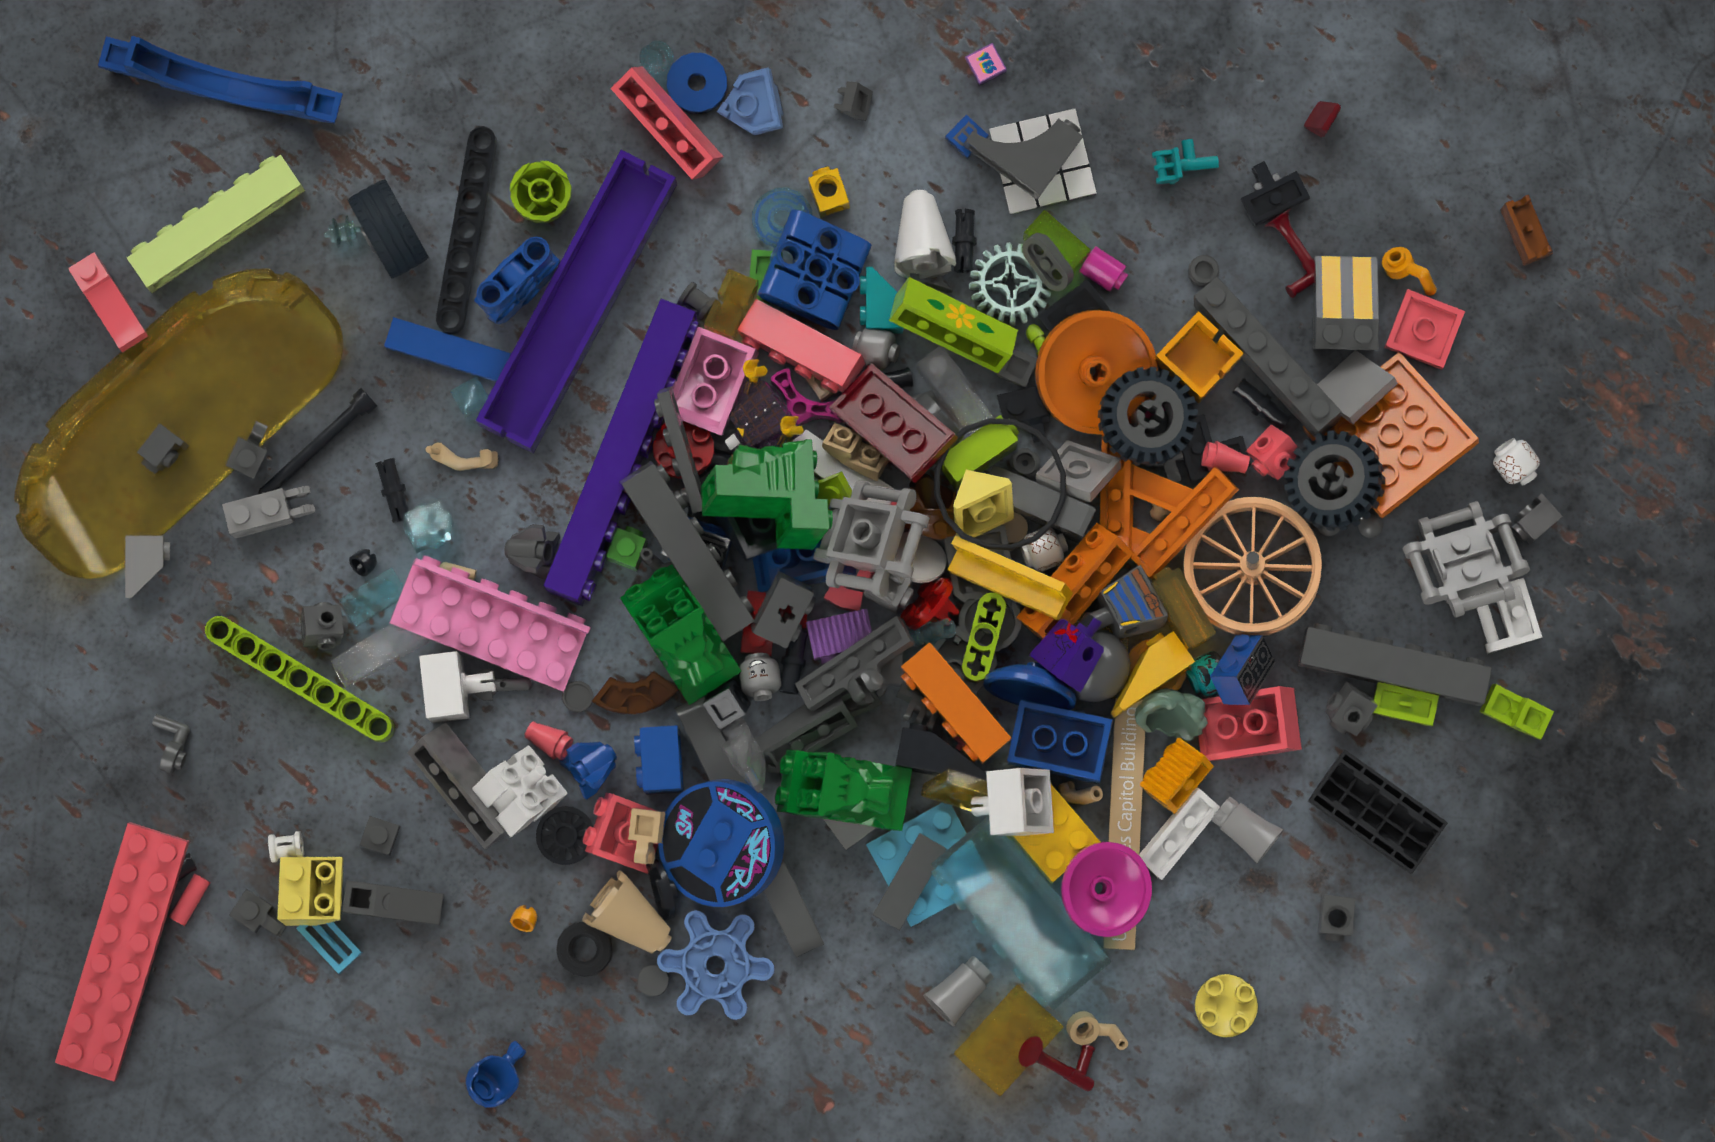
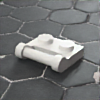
M1524 578L1510 582L1514 589L1515 600L1508 602L1501 600L1497 602L1508 638L1499 640L1489 605L1477 608L1487 644H1485L1487 654L1542 638Z

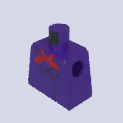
M1086 612L1077 627L1067 620L1061 619L1032 650L1029 656L1061 681L1081 693L1104 652V647L1092 639L1102 622Z

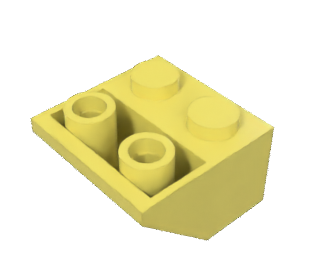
M280 857L277 919L285 926H317L341 920L343 857Z

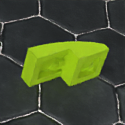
M1497 684L1491 685L1485 699V704L1480 709V713L1539 740L1542 739L1554 711L1529 698H1523Z

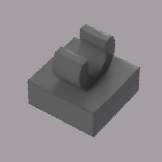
M847 81L846 87H840L837 91L844 96L843 103L834 104V108L855 120L866 121L873 91L858 82Z

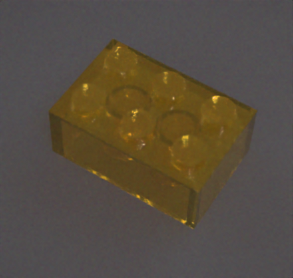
M1016 984L953 1055L993 1092L1001 1097L1027 1068L1022 1066L1018 1059L1022 1044L1028 1038L1037 1036L1041 1038L1044 1049L1064 1026L1020 985Z

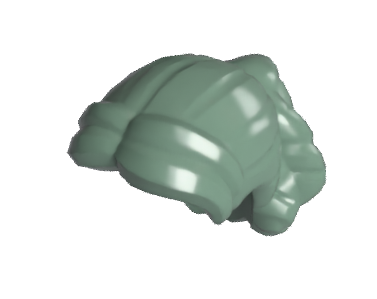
M1168 688L1156 690L1145 696L1135 711L1136 723L1146 732H1153L1156 729L1167 734L1169 737L1174 736L1175 739L1180 737L1185 742H1191L1195 736L1201 735L1203 728L1208 724L1207 718L1204 716L1206 710L1205 702L1202 699L1189 693H1181Z

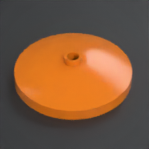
M1088 310L1073 314L1052 329L1040 348L1035 370L1039 396L1050 414L1063 425L1082 433L1104 434L1103 430L1099 431L1098 424L1101 421L1098 418V411L1101 409L1099 404L1106 394L1105 392L1118 378L1128 371L1132 372L1140 367L1144 369L1157 367L1156 371H1158L1154 347L1146 333L1135 322L1123 315L1105 310ZM1091 367L1096 368V373L1093 376L1090 374ZM1137 397L1131 400L1127 410L1130 424L1131 416L1136 411L1135 409L1144 401L1151 400L1149 397Z

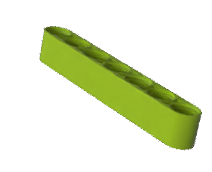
M215 616L207 622L205 634L217 646L376 742H386L393 737L395 724L391 718L226 617ZM219 624H227V636L223 639H216L214 636L215 628ZM245 640H253L255 643L254 651L249 655H242L240 651L241 644ZM274 655L280 656L281 666L279 669L269 671L267 669L268 659ZM300 671L306 672L308 676L307 683L302 687H295L293 684L294 675ZM330 687L334 691V698L331 702L323 704L320 702L319 694L322 689ZM352 703H357L361 708L360 715L356 719L350 720L346 717V708ZM383 719L387 723V730L384 734L376 736L372 732V725L375 721Z

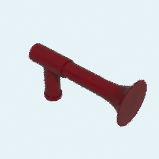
M1290 208L1265 226L1274 227L1282 234L1307 273L1291 285L1285 287L1288 295L1294 298L1298 293L1314 283L1315 260L1310 256L1290 224L1289 212L1292 209Z
M1030 1037L1022 1044L1018 1055L1019 1063L1022 1066L1029 1067L1034 1063H1038L1087 1092L1094 1087V1080L1086 1075L1093 1052H1095L1093 1046H1081L1082 1050L1075 1069L1044 1052L1043 1042L1040 1037Z

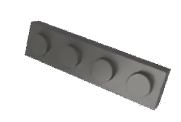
M672 386L660 389L657 393L658 399H654V404L659 418L664 416L667 426L666 429H663L664 438L668 447L673 446L676 458L672 459L674 472L677 477L682 476L685 488L681 489L683 499L688 506H691L692 513L702 511L701 482Z

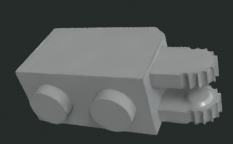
M302 486L286 491L281 488L222 504L229 534L236 539L293 523L294 518L314 513L315 507L313 504H305L291 509L289 503L291 499L302 498L310 494V487Z
M890 573L888 579L889 590L884 597L873 595L872 591L864 590V597L897 614L900 608L906 609L914 595V590L911 589V579Z

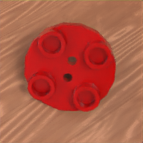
M682 421L698 475H700L711 464L714 456V441L710 431ZM664 423L657 432L653 442V457L657 465L661 464L669 476L682 479V476L677 477L674 472L672 459L676 458L673 446L668 447L666 444L663 429H666L667 426Z
M941 578L934 583L932 581L923 583L917 592L920 596L901 613V618L905 621V625L915 630L926 623L931 626H937V620L945 625L951 624L952 620L948 617V612L952 615L959 613V610L949 599L953 589L952 582L946 578Z

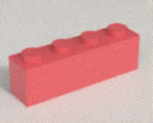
M643 66L631 67L610 88L692 180L704 177L724 157Z
M755 299L737 329L744 345L755 348L757 351L761 348L769 353L768 357L780 365H784L785 362L795 367L794 371L806 379L810 380L812 376L816 377V379L822 381L820 384L822 387L835 394L838 390L843 393L857 379L866 364L861 354L758 299Z

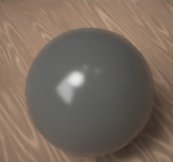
M1104 629L1096 631L1092 639L1104 647V652L1083 690L1080 693L1069 686L1077 700L1088 703L1106 701L1118 694L1128 680L1130 673L1128 651L1120 639Z

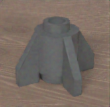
M532 524L513 534L510 540H507L504 550L505 556L510 564L516 565L523 571L530 572L541 579H546L552 565L550 562L553 557V546L560 539L559 532H545L544 525Z

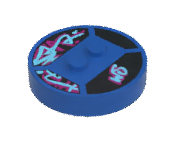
M717 779L694 785L680 793L672 801L665 812L662 843H658L659 854L667 876L670 880L674 881L676 888L686 897L707 906L727 907L756 897L772 883L783 859L784 834L775 809L759 791L740 781Z

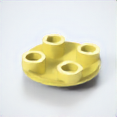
M1223 974L1210 978L1201 986L1196 995L1195 1012L1197 1018L1208 1032L1216 1036L1234 1037L1242 1034L1253 1024L1257 1015L1258 1003L1253 987L1240 977Z

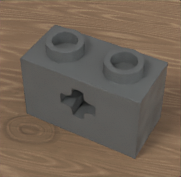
M778 571L754 618V622L751 624L753 633L785 648L788 647L790 641L795 642L802 629V625L799 623L804 613L808 615L816 601V598L813 597L814 591L812 586ZM789 605L791 613L785 612L783 617H781L779 609H786Z

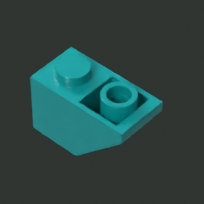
M866 267V276H860V294H866V306H860V325H866V329H882L894 334H903V327L889 321L897 291L873 267Z

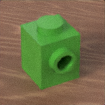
M626 526L625 530L617 528L606 555L608 561L637 572L642 561L640 552L643 548H647L648 545L647 539L642 537L644 532L630 526Z

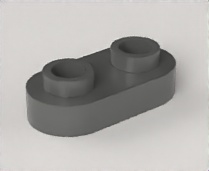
M1035 233L1023 243L1022 252L1024 257L1049 289L1062 291L1073 281L1074 273L1072 267L1047 235Z

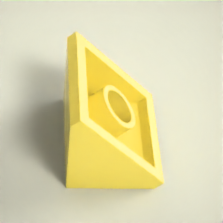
M966 469L953 504L955 523L965 534L975 538L1013 520L1014 509L1011 481L1008 478Z

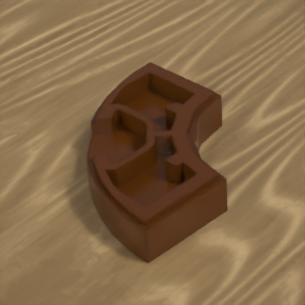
M655 671L645 679L636 682H621L610 677L592 702L613 713L626 715L641 714L662 706L674 697L679 689Z

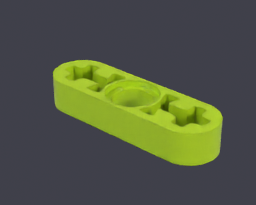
M991 592L983 595L977 606L962 663V673L971 682L983 681L991 668L1006 611V602L997 593ZM991 599L996 600V606L1001 608L1000 612L995 611L993 613L991 621L998 622L997 627L989 623H978L979 618L986 619L987 609L983 607V604H989ZM978 630H989L993 635L992 643L988 646L977 644L975 634ZM971 648L979 652H990L989 657L982 655L980 666L984 667L985 671H979L977 676L971 675V669L967 668V664H973L976 653H970Z

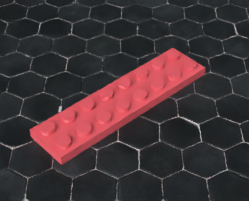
M127 823L55 1063L113 1082L117 1080L190 841L135 823Z

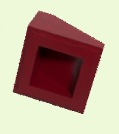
M1318 102L1306 120L1304 127L1321 138L1325 137L1339 114L1341 105L1332 102Z

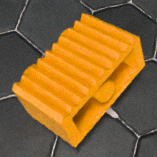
M1179 737L1176 738V742L1166 747L1163 757L1160 758L1159 762H1156V766L1146 771L1140 786L1151 798L1175 814L1212 770L1214 765L1205 755Z

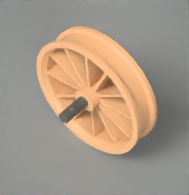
M1243 497L1228 501L1186 545L1184 578L1193 604L1211 624L1234 635L1267 636L1288 628L1298 621L1309 609L1316 597L1320 584L1322 560L1320 547L1314 532L1296 511L1272 499ZM1252 511V546L1250 552L1246 551L1227 516L1239 512ZM1256 511L1280 517L1259 553L1255 552ZM1223 519L1243 556H1239L1205 535L1206 532ZM1284 520L1291 524L1302 536V538L1263 557L1264 552ZM1202 540L1238 563L1194 562L1198 545ZM1303 543H1306L1312 565L1267 564L1269 561ZM1193 569L1237 570V572L1199 591ZM1268 571L1312 572L1308 588L1305 594L1269 574ZM1240 578L1241 582L1221 614L1216 612L1204 600L1203 597ZM1265 578L1301 599L1299 603L1282 616L1263 582ZM1245 583L1251 585L1250 623H1241L1225 617ZM1259 584L1278 617L1277 619L1253 624L1254 585Z

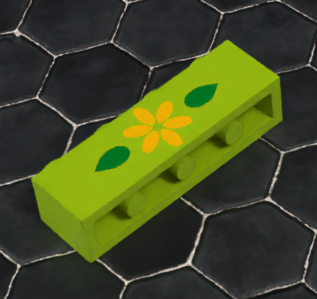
M911 277L906 280L895 295L889 321L996 373H999L1012 357L1018 332L1017 329Z

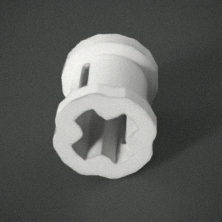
M296 831L294 835L275 837L274 834L268 836L269 854L272 863L277 862L280 857H304L301 831Z

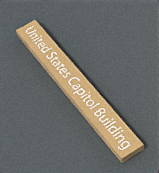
M1140 700L1114 718L1108 842L1125 845L1138 855L1140 854L1143 791L1140 782L1143 781L1145 730L1136 723L1135 711L1143 700ZM1136 926L1121 935L1104 937L1103 948L1135 950Z

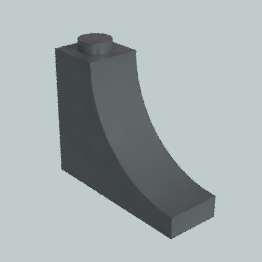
M1058 118L1048 130L1027 141L1015 143L997 142L972 131L963 146L1038 200L1083 136L1079 133V127L1067 119L1063 122Z

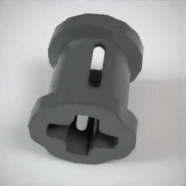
M691 282L680 296L677 305L686 306L688 309L695 311L698 319L704 321L714 309L718 299L715 297L710 298L696 288V283Z

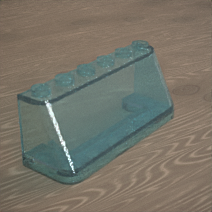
M989 815L931 863L934 870L930 873L942 887L946 883L954 891V894L951 896L953 901L962 911L966 908L969 909L975 917L971 920L973 925L982 935L987 932L995 941L991 945L1003 960L1007 956L1015 965L1012 971L1023 984L1029 981L1036 990L1032 995L1043 1008L1049 1005L1052 1010L1056 1009L1111 963L1110 956L1094 936L1080 929L1070 919L1064 908L1062 898L1012 838L1006 835H990Z

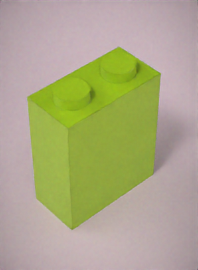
M999 415L996 419H1003V417ZM988 424L951 448L941 467V471L955 491L960 488L966 469L982 473L1016 450L1019 431L1014 425Z

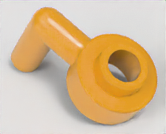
M1395 247L1384 254L1382 266L1388 277L1402 279L1412 275L1419 279L1426 295L1432 296L1436 293L1437 288L1429 270L1415 264L1412 254L1407 248Z

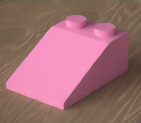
M698 327L673 389L682 421L722 436L732 415L731 412H734L749 380L744 374L743 365L747 360L757 359L759 352L755 348Z

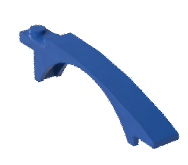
M106 36L98 67L101 69L158 83L161 87L258 110L333 124L336 122L343 93L316 87L307 81L265 79L206 65L169 52L135 36H131L130 42Z

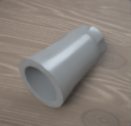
M1229 797L1222 804L1211 820L1221 827L1220 830L1245 850L1256 864L1262 860L1284 830L1254 813L1244 804H1239L1232 797Z
M972 956L965 964L962 963L952 974L923 996L946 1022L955 1026L963 1013L987 988L986 985L994 977L982 962Z

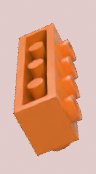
M1097 522L1051 576L1064 582L1073 592L1061 619H1065L1073 625L1134 554L1118 536ZM1027 606L1016 617L1041 640L1058 622V620Z
M930 642L901 666L904 674L900 677L912 691L916 687L925 696L921 702L932 714L938 711L945 720L941 724L953 739L957 735L966 744L962 747V750L973 763L979 760L984 764L1011 741L1010 735Z

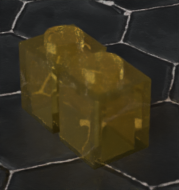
M728 269L717 293L719 301L714 300L705 320L704 328L735 340L738 334L737 329L744 319L743 311H748L758 289L757 280Z

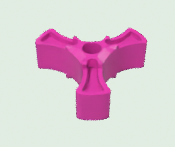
M789 368L783 369L771 377V384L782 393L786 400V416L799 417L796 426H803L809 421L828 419L837 423L842 422L829 409L836 400L820 403L803 397L792 383ZM781 428L770 437V442L775 447H780L779 442L784 435Z

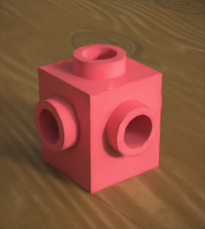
M1270 425L1246 452L1253 460L1251 466L1260 475L1265 477L1268 474L1279 480L1285 471L1290 469L1287 465L1289 458L1293 460L1296 458L1293 452L1298 446L1289 435Z

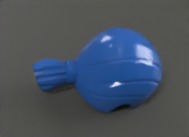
M517 1041L510 1043L506 1054L502 1057L493 1055L484 1057L469 1069L466 1076V1088L469 1096L476 1104L485 1108L500 1106L517 1090L519 1076L514 1065L515 1062L526 1054V1050Z

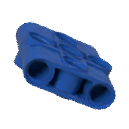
M793 209L789 214L778 244L770 255V264L757 295L820 326L838 330L852 294L859 286V277L872 245L867 240L811 214ZM822 235L830 239L831 249L822 246L820 242ZM783 250L788 251L792 255V264L783 261L781 257ZM810 263H814L820 268L821 273L819 277L811 274L809 270ZM837 276L846 278L848 289H842L838 285ZM798 291H804L808 294L809 304L800 302Z
M537 236L530 237L511 255L505 258L479 285L474 301L484 310L491 322L496 324L505 323L523 306L529 303L552 279L560 260L552 253L546 240Z

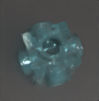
M439 501L431 504H420L413 511L404 514L403 528L416 553L429 548L438 549L450 541L451 528L454 527L453 519L448 510L443 511Z

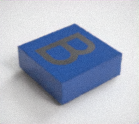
M966 114L945 136V139L968 159L973 153L963 145L972 131L987 139L989 135Z

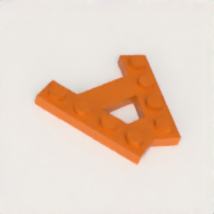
M1102 439L1101 452L1120 458L1121 455L1118 452L1113 454L1109 450L1112 447L1109 442L1105 443ZM1121 460V469L1100 491V525L1118 536L1134 552L1130 558L1138 566L1141 565L1145 574L1153 579L1239 491L1219 468L1214 467L1194 489H1191L1132 464L1133 461L1131 460L1126 462ZM1134 496L1171 511L1150 534L1133 527Z

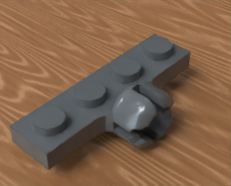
M895 616L795 683L807 708L812 712L844 691H848L853 701L860 705L873 703L875 698L871 692L876 691L880 698L887 690V683L881 674V668L884 664L913 646L915 642L902 619Z

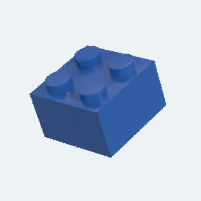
M674 725L639 728L640 735L634 736L635 754H637V757H641L642 767H636L637 786L643 788L646 795L683 792L682 751L679 727Z

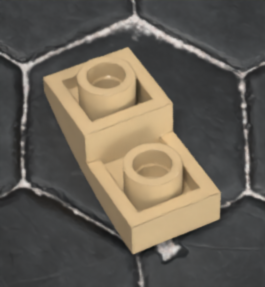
M836 423L833 424L822 443V448L839 462L875 481H878L889 462L871 445L863 443L862 438L852 429Z

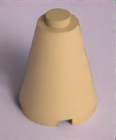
M618 871V880L610 878L591 902L590 906L594 908L591 916L585 912L582 921L591 927L649 953H654L656 950L659 952L663 951L672 938L668 935L671 928L627 875L622 871Z

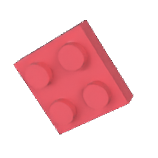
M1407 289L1384 348L1396 353L1400 352L1404 356L1442 370L1465 311Z

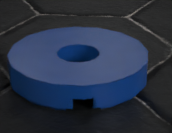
M692 52L681 56L672 64L667 74V90L669 96L683 111L690 114L706 113L714 110L723 101L727 92V76L723 66L716 58L706 53ZM694 76H701L705 79L706 85L702 90L694 91L688 86L689 80Z

